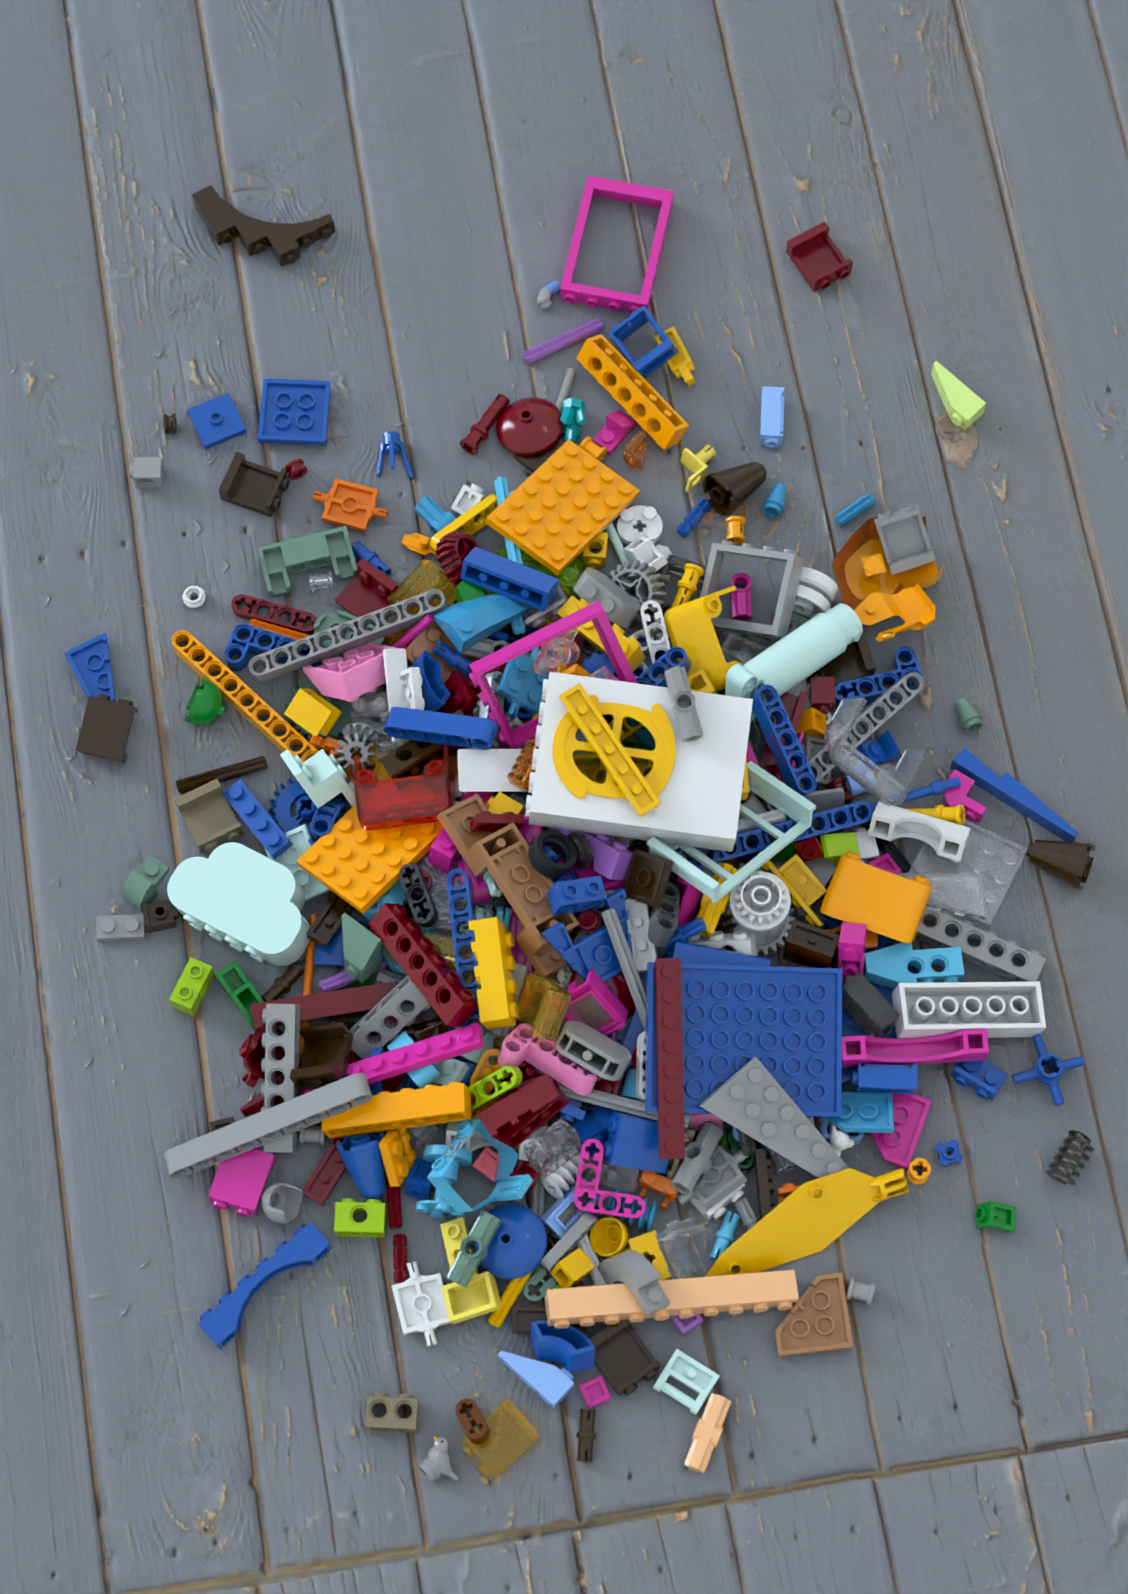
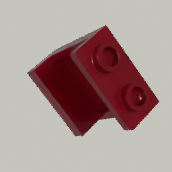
M826 222L787 241V255L813 292L819 289H826L832 282L838 279L843 280L850 275L853 262L851 259L846 260L832 241Z

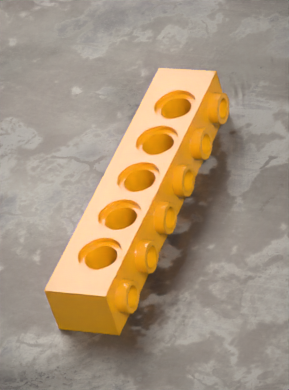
M602 334L588 338L576 359L611 394L613 399L640 424L641 428L655 440L657 445L662 447L663 450L678 445L690 425Z

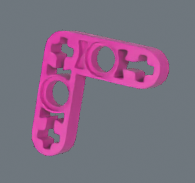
M596 1139L586 1140L581 1147L574 1194L576 1207L585 1212L633 1219L641 1217L646 1210L645 1202L641 1197L598 1190L603 1160V1146ZM591 1143L596 1144V1148L600 1149L599 1153L594 1154L593 1162L599 1161L598 1166L583 1164V1159L589 1161V1152H586L585 1149L590 1147ZM592 1168L595 1170L596 1178L592 1182H586L582 1179V1171L584 1169ZM584 1193H588L589 1198L596 1199V1194H601L599 1210L594 1209L595 1203H587V1207H583L582 1202L578 1201V1197H583ZM608 1196H612L617 1200V1206L612 1211H608L603 1207V1200ZM620 1198H626L624 1202L626 1204H632L633 1200H637L638 1205L642 1206V1209L637 1210L636 1214H631V1209L624 1208V1213H619L618 1211L621 1207Z

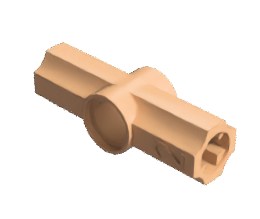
M711 1393L702 1419L700 1418L692 1437L693 1442L684 1466L690 1470L704 1474L712 1451L716 1449L724 1428L722 1425L731 1401L727 1398Z

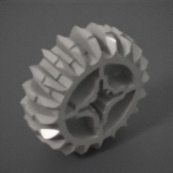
M634 560L632 563L631 561H625L624 565H617V571L612 570L610 572L613 578L609 579L639 603L644 604L650 600L656 601L659 605L664 603L660 596H664L666 593L661 591L660 587L665 586V583L658 581L662 575L654 574L656 568L649 567L648 562L641 563L640 560ZM633 572L641 575L635 581L626 578ZM647 605L648 609L644 613L645 615L649 614L651 619L653 618V612L656 613L657 609ZM640 612L632 623H636L637 620L642 622Z

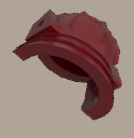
M266 1025L259 1027L254 1034H250L239 1049L240 1056L243 1057V1067L247 1070L242 1080L252 1088L256 1086L259 1078L265 1079V1072H262L261 1063L262 1058H265V1048L262 1047V1035L266 1033ZM275 1027V1030L279 1035L284 1034L283 1031ZM278 1046L275 1050V1056L279 1060H282L285 1056V1050L281 1046ZM277 1071L275 1074V1078L279 1077L283 1073L281 1071Z

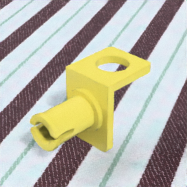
M708 444L695 455L687 448L682 452L681 463L694 473L687 481L686 492L691 491L704 480L708 468L706 463L716 456L713 447L708 451L711 447Z

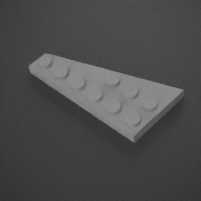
M753 1057L699 1105L818 1178L849 1168L757 1057Z

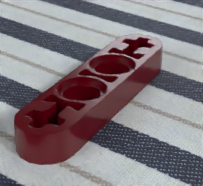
M243 594L235 596L231 602L233 613L237 617L247 620H260L308 635L314 634V625L317 618L309 612ZM242 602H245L246 607H243L242 610H239L238 605H241ZM260 608H268L270 610L269 615L266 617L259 616L257 613ZM282 614H290L292 616L291 621L282 623L279 620ZM296 617L299 618V622H297V626H295V624H296ZM308 620L311 621L313 626L309 625L307 628H304L303 623H307Z

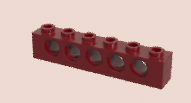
M384 903L368 925L378 938L381 939V942L446 1026L462 1027L478 1008V1004L473 999L472 992L462 985L460 977L447 966L446 959L436 952L433 948V943L420 931V926L407 915L406 908L400 904Z

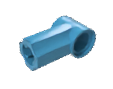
M430 496L423 497L415 506V511L429 525L434 535L456 519L449 511L445 512Z

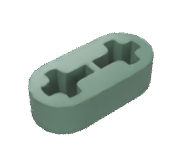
M543 1266L524 1285L523 1294L530 1303L536 1304L541 1302L545 1298L546 1291L553 1289L554 1286L559 1284L553 1277L549 1278L546 1282L544 1281L548 1273L547 1269ZM541 1283L540 1295L538 1297L536 1295L529 1296V1287L536 1288Z

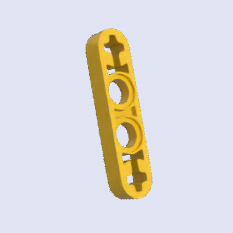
M496 494L487 496L437 532L430 541L431 549L437 550L436 544L439 543V540L444 535L452 531L454 532L462 526V531L466 535L470 534L471 536L487 525L485 523L486 517L498 507ZM480 514L479 519L473 523L474 518Z

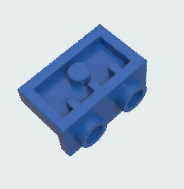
M986 1061L958 1062L950 1076L960 1086H968L975 1090V1094L980 1098L993 1101L1008 1074Z

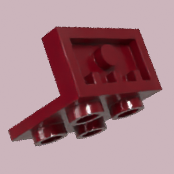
M362 558L357 563L358 575L337 596L335 601L350 614L361 617L390 606L399 597L398 584Z

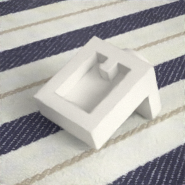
M474 483L471 486L464 484L451 509L462 515L485 499L487 495L483 494V488Z

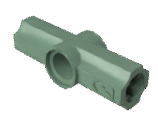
M481 1210L469 1235L462 1240L460 1252L446 1278L467 1288L479 1263L486 1258L488 1246L502 1220ZM478 1243L479 1249L477 1253L470 1255V1247Z

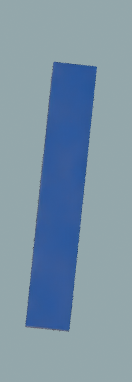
M966 748L952 760L951 770L955 769L975 780V785L1064 841L1075 842L1078 832L1008 772L1000 778Z

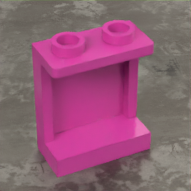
M252 1149L220 1162L208 1194L210 1201L213 1202L212 1205L222 1210H226L227 1207L236 1209L237 1214L245 1217H250V1214L257 1216V1208L271 1169L274 1170L277 1161L275 1156Z

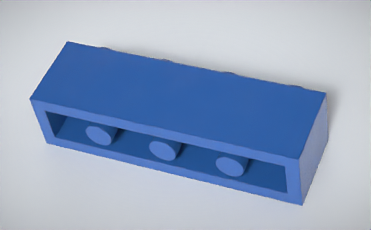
M476 546L463 560L461 579L541 611H545L556 598L558 578Z

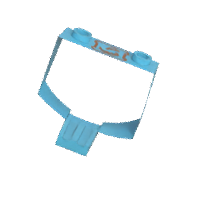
M480 1118L462 1122L457 1128L458 1133L443 1155L433 1163L432 1171L427 1177L457 1213L475 1211L489 1202H506L507 1200L521 1199L533 1182V1179L529 1174L509 1176L515 1167L519 1154L513 1148L491 1137ZM475 1128L498 1151L499 1162L494 1180L496 1186L486 1200L470 1208L442 1178V1175Z

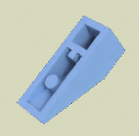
M500 1351L498 1354V1359L553 1409L574 1388V1382L572 1381L574 1377L565 1368L560 1370L554 1365Z

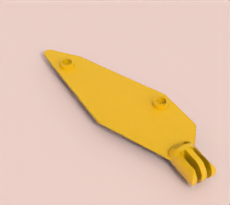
M847 1168L803 1183L721 1253L705 1277L758 1273L824 1250L880 1201L909 1192L907 1180L904 1177V1169L900 1168L872 1177L855 1169ZM738 1265L736 1270H731L733 1266Z

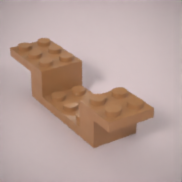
M476 794L439 813L437 818L474 876L477 877L487 871L492 875L525 926V929L515 939L540 978L543 979L568 965V963L542 936L541 932L560 922L564 923L568 934H570L579 925V922L573 913L552 915L547 892L554 884L550 878L540 874L532 866L528 855L530 847L514 822L494 833L471 832L470 822L476 814L488 811L479 795Z

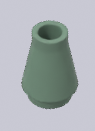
M967 697L957 700L955 705L958 710L961 728L967 733H974L980 730L983 726V717L973 707Z

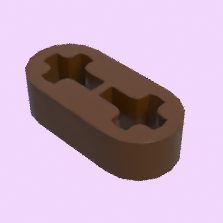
M466 1398L458 1402L455 1412L467 1437L474 1444L485 1443L489 1439L491 1432L480 1408L472 1399ZM469 1408L473 1417L468 1418L465 1409ZM476 1424L480 1428L481 1433L479 1435L475 1434L476 1432L473 1428Z

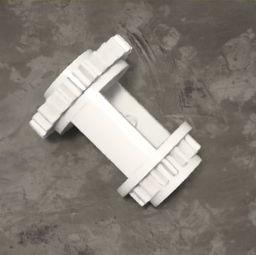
M764 871L753 872L731 890L730 899L727 907H729L727 914H733L732 923H738V926L733 928V930H746L747 933H755L757 956L759 952H762L763 956L767 957L768 950L776 954V946L783 949L785 946L783 940L786 941L791 928L790 924L793 923V920H796L795 917L790 916L794 913V908H790L791 897L785 883L774 874Z

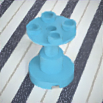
M427 1145L424 1148L423 1159L434 1163L443 1155L448 1145ZM461 1148L442 1175V1178L450 1186L451 1183L457 1182L459 1167L471 1165L472 1152ZM437 1189L435 1190L434 1200L419 1201L416 1203L415 1209L417 1212H430V1217L436 1219H444L445 1215L461 1218L465 1214V1212L457 1213Z

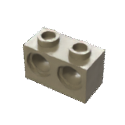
M375 1392L373 1396H367L365 1420L367 1431L417 1433L419 1401L414 1399V1395L399 1394V1398L388 1397V1393ZM380 1405L386 1407L387 1412L383 1417L378 1418L373 1415L375 1407ZM403 1407H409L412 1410L411 1416L407 1419H402L398 1416L399 1410Z

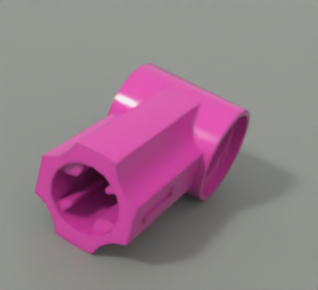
M740 572L733 575L730 587L742 584L746 588H736V590L730 592L731 615L733 620L748 621L752 619L751 578L749 575Z
M463 858L457 861L458 868L465 871L472 879L475 905L491 901L488 887L483 880L482 874L475 877ZM461 876L462 882L464 884L465 878L464 876Z

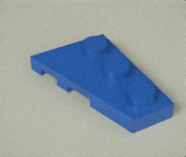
M106 632L64 653L87 698L102 694L110 696V701L116 702Z

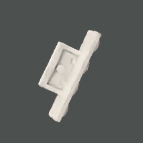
M404 648L384 649L383 658L389 713L392 707L424 710L425 702L422 698L421 689L422 676L420 675L419 667H407L406 650ZM392 737V742L394 743L409 741L407 739H399Z

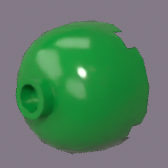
M201 677L199 681L202 685H196L186 707L189 710V716L184 714L183 720L195 725L211 723L216 716L220 718L225 709V705L222 704L223 694L221 689L215 683Z

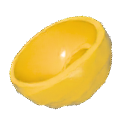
M612 1216L604 1217L597 1221L590 1232L591 1247L602 1257H612L621 1253L628 1242V1231L625 1224L619 1218Z

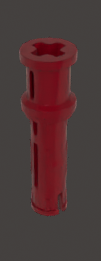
M498 394L480 421L470 427L467 437L459 442L465 452L471 455L477 454L478 447L482 441L487 440L490 428L510 403L508 397Z

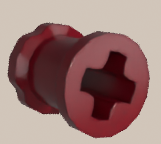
M843 777L835 779L825 786L826 790L842 788L845 793V804L851 803L854 799L852 795H849L845 786L846 781Z

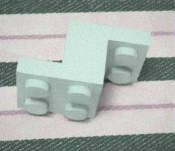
M288 749L280 754L317 808H320L341 792L352 807L359 802L356 796L359 791L350 781L348 775L333 754L328 756L322 749L305 762H302L297 754L292 756Z

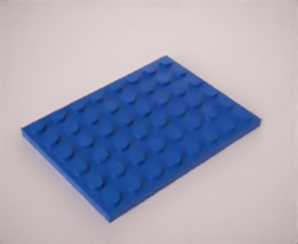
M655 962L647 963L645 1112H658ZM681 963L684 1113L712 1114L699 1105L753 1057H757L805 1116L841 1117L842 969Z

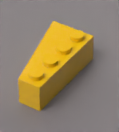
M497 917L468 921L469 930H473L475 933V942H471V948L478 962V965L474 967L476 981L478 985H481V989H477L480 1022L487 1030L515 1026V1017H518L519 1012L517 1003L514 1002L517 984L515 979H513L512 970L516 969L514 956H511V947H514L513 934L507 930Z

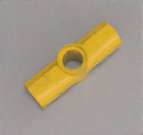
M718 863L719 866L732 875L738 871L730 864ZM714 873L713 879L720 886L725 880ZM730 892L715 904L712 903V899L705 894L703 895L700 904L701 909L697 918H702L707 928L699 933L700 935L713 937L720 916L726 910L730 899Z

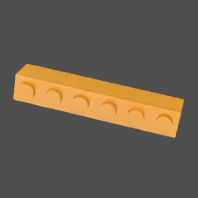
M457 1081L450 1082L445 1086L427 1085L423 1089L416 1090L404 1088L400 1092L394 1093L381 1091L377 1095H372L373 1098L369 1102L322 1121V1131L329 1138L471 1120V1091L464 1083Z

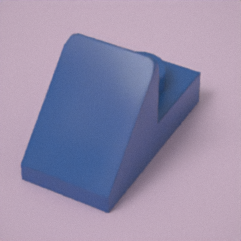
M889 730L878 739L862 742L856 747L866 767L902 759L900 750Z

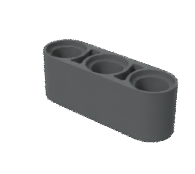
M667 882L660 909L650 906L648 939L652 944L659 947H665L669 943L678 925L680 890L670 882Z

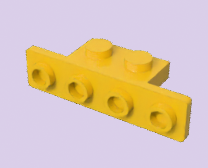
M796 854L779 869L771 860L762 865L767 872L771 869L785 883L792 894L790 896L792 903L797 908L802 906L808 913L805 915L808 922L812 926L818 925L822 928L825 924L810 906L823 896L827 889L803 860Z

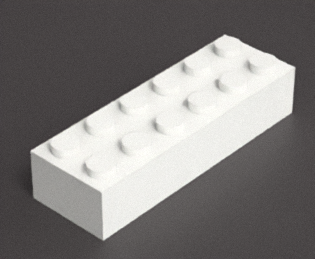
M1040 981L899 983L892 992L897 1039L930 1037L974 1029H987V1038L1033 1037L1041 1034L1046 1028Z

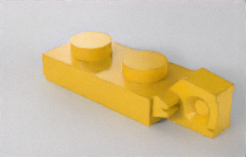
M672 326L664 332L679 353L669 359L667 363L677 379L683 377L689 387L696 383L691 374V371L695 370L694 363L675 327ZM659 335L654 336L658 345L663 342Z

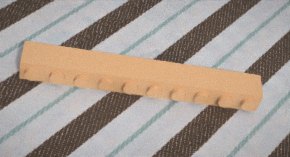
M795 1270L660 1280L658 1282L669 1299L670 1304L668 1307L649 1316L645 1314L634 1293L625 1283L549 1289L545 1294L548 1326L563 1329L569 1327L570 1324H580L582 1327L594 1325L595 1322H605L607 1325H612L625 1319L636 1323L644 1321V1318L653 1317L654 1320L660 1321L669 1319V1316L678 1315L679 1318L684 1319L691 1318L694 1314L704 1313V1316H715L719 1312L726 1311L729 1314H740L743 1310L753 1309V1312H764L768 1308L775 1307L778 1310H789L797 1303L799 1296Z

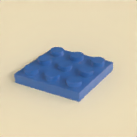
M263 379L258 442L326 446L331 382Z

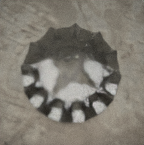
M579 831L569 833L567 837L574 843L578 855L574 865L582 870L592 866L594 856L591 853L593 848L589 845L590 841L586 840L585 834Z

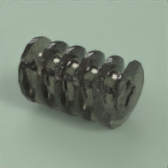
M1070 1130L1068 1132L1069 1137L1064 1139V1145L1060 1146L1059 1153L1054 1156V1162L1050 1163V1170H1046V1174L1062 1184L1074 1186L1076 1182L1071 1176H1080L1076 1167L1084 1169L1085 1165L1080 1160L1088 1161L1090 1157L1085 1151L1093 1153L1094 1148L1090 1145L1091 1140L1086 1135L1076 1130Z

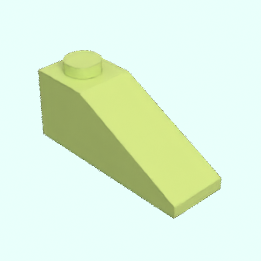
M935 361L931 376L947 414L956 426L967 430L984 414L986 402L939 362Z

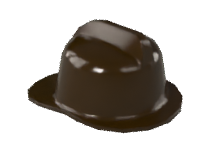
M441 1018L417 1023L409 1027L406 1033L413 1034L415 1040L419 1042L447 1033L448 1026H446Z

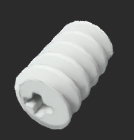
M575 1144L566 1145L564 1151L559 1153L558 1158H555L552 1165H549L540 1176V1181L545 1190L557 1199H562L564 1196L563 1192H568L570 1189L569 1185H574V1178L577 1179L581 1147ZM590 1155L589 1161L583 1159V1164H592V1158Z

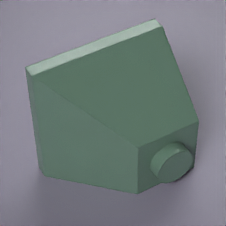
M344 913L342 915L344 970L350 978L357 979L363 984L382 965L381 939Z

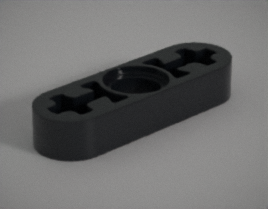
M413 863L405 864L399 871V879L414 919L422 927H431L438 920V912L424 874L417 865ZM412 871L414 872V873L412 874L413 879H414V881L416 882V883H414V884H413V882L409 879V877H410V874H409V873L412 872ZM418 890H423V897L418 901H414V893ZM421 907H424L429 912L427 919L423 918L425 914Z

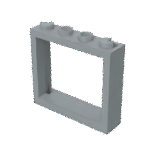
M724 540L721 544L712 543L700 597L717 591L725 553L787 562L773 625L715 617L711 619L714 629L778 640L788 634L804 559L796 555V551L790 549L778 552L775 548L769 546L756 549V546L742 543V546H735V543Z

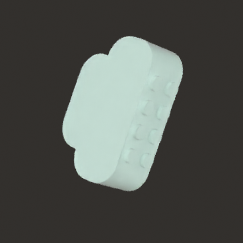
M230 842L222 844L211 853L208 859L204 857H191L184 860L177 866L168 882L167 893L171 903L184 916L183 919L188 921L191 927L198 931L206 930L209 932V936L217 941L222 942L224 939L230 943V947L239 952H242L244 949L250 954L252 959L260 963L265 960L276 966L290 965L302 956L309 944L310 939L307 938L306 933L310 929V925L300 913L305 902L302 886L295 880L287 867L240 843Z

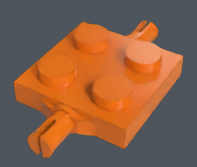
M335 478L328 494L314 491L312 495V500L325 503V509L321 517L322 522L341 527L346 526L348 529L366 533L369 521L373 516L387 519L389 510L376 507L379 489Z

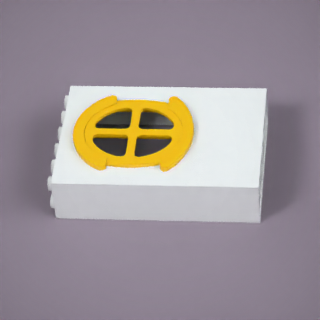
M549 672V679H544L541 701L545 702H540L538 724H542V726L537 725L535 747H539V749L534 748L532 758V770L536 771L530 772L528 793H532V796L527 795L525 816L529 817V825L647 841L654 836L662 843L732 852L737 834L753 699L692 691L695 696V706L704 736L697 741L682 742L667 687ZM579 683L602 716H613V733L619 741L622 721L627 717L641 723L654 738L656 747L652 751L624 747L631 758L645 759L653 762L652 770L644 778L660 800L661 805L639 818L620 788L615 785L614 779L608 770L606 781L603 784H598L583 775L574 763L573 752L576 750L595 753L589 742L576 740L575 735L579 727L559 699V695ZM682 700L678 702V705L682 708L690 706L687 701Z

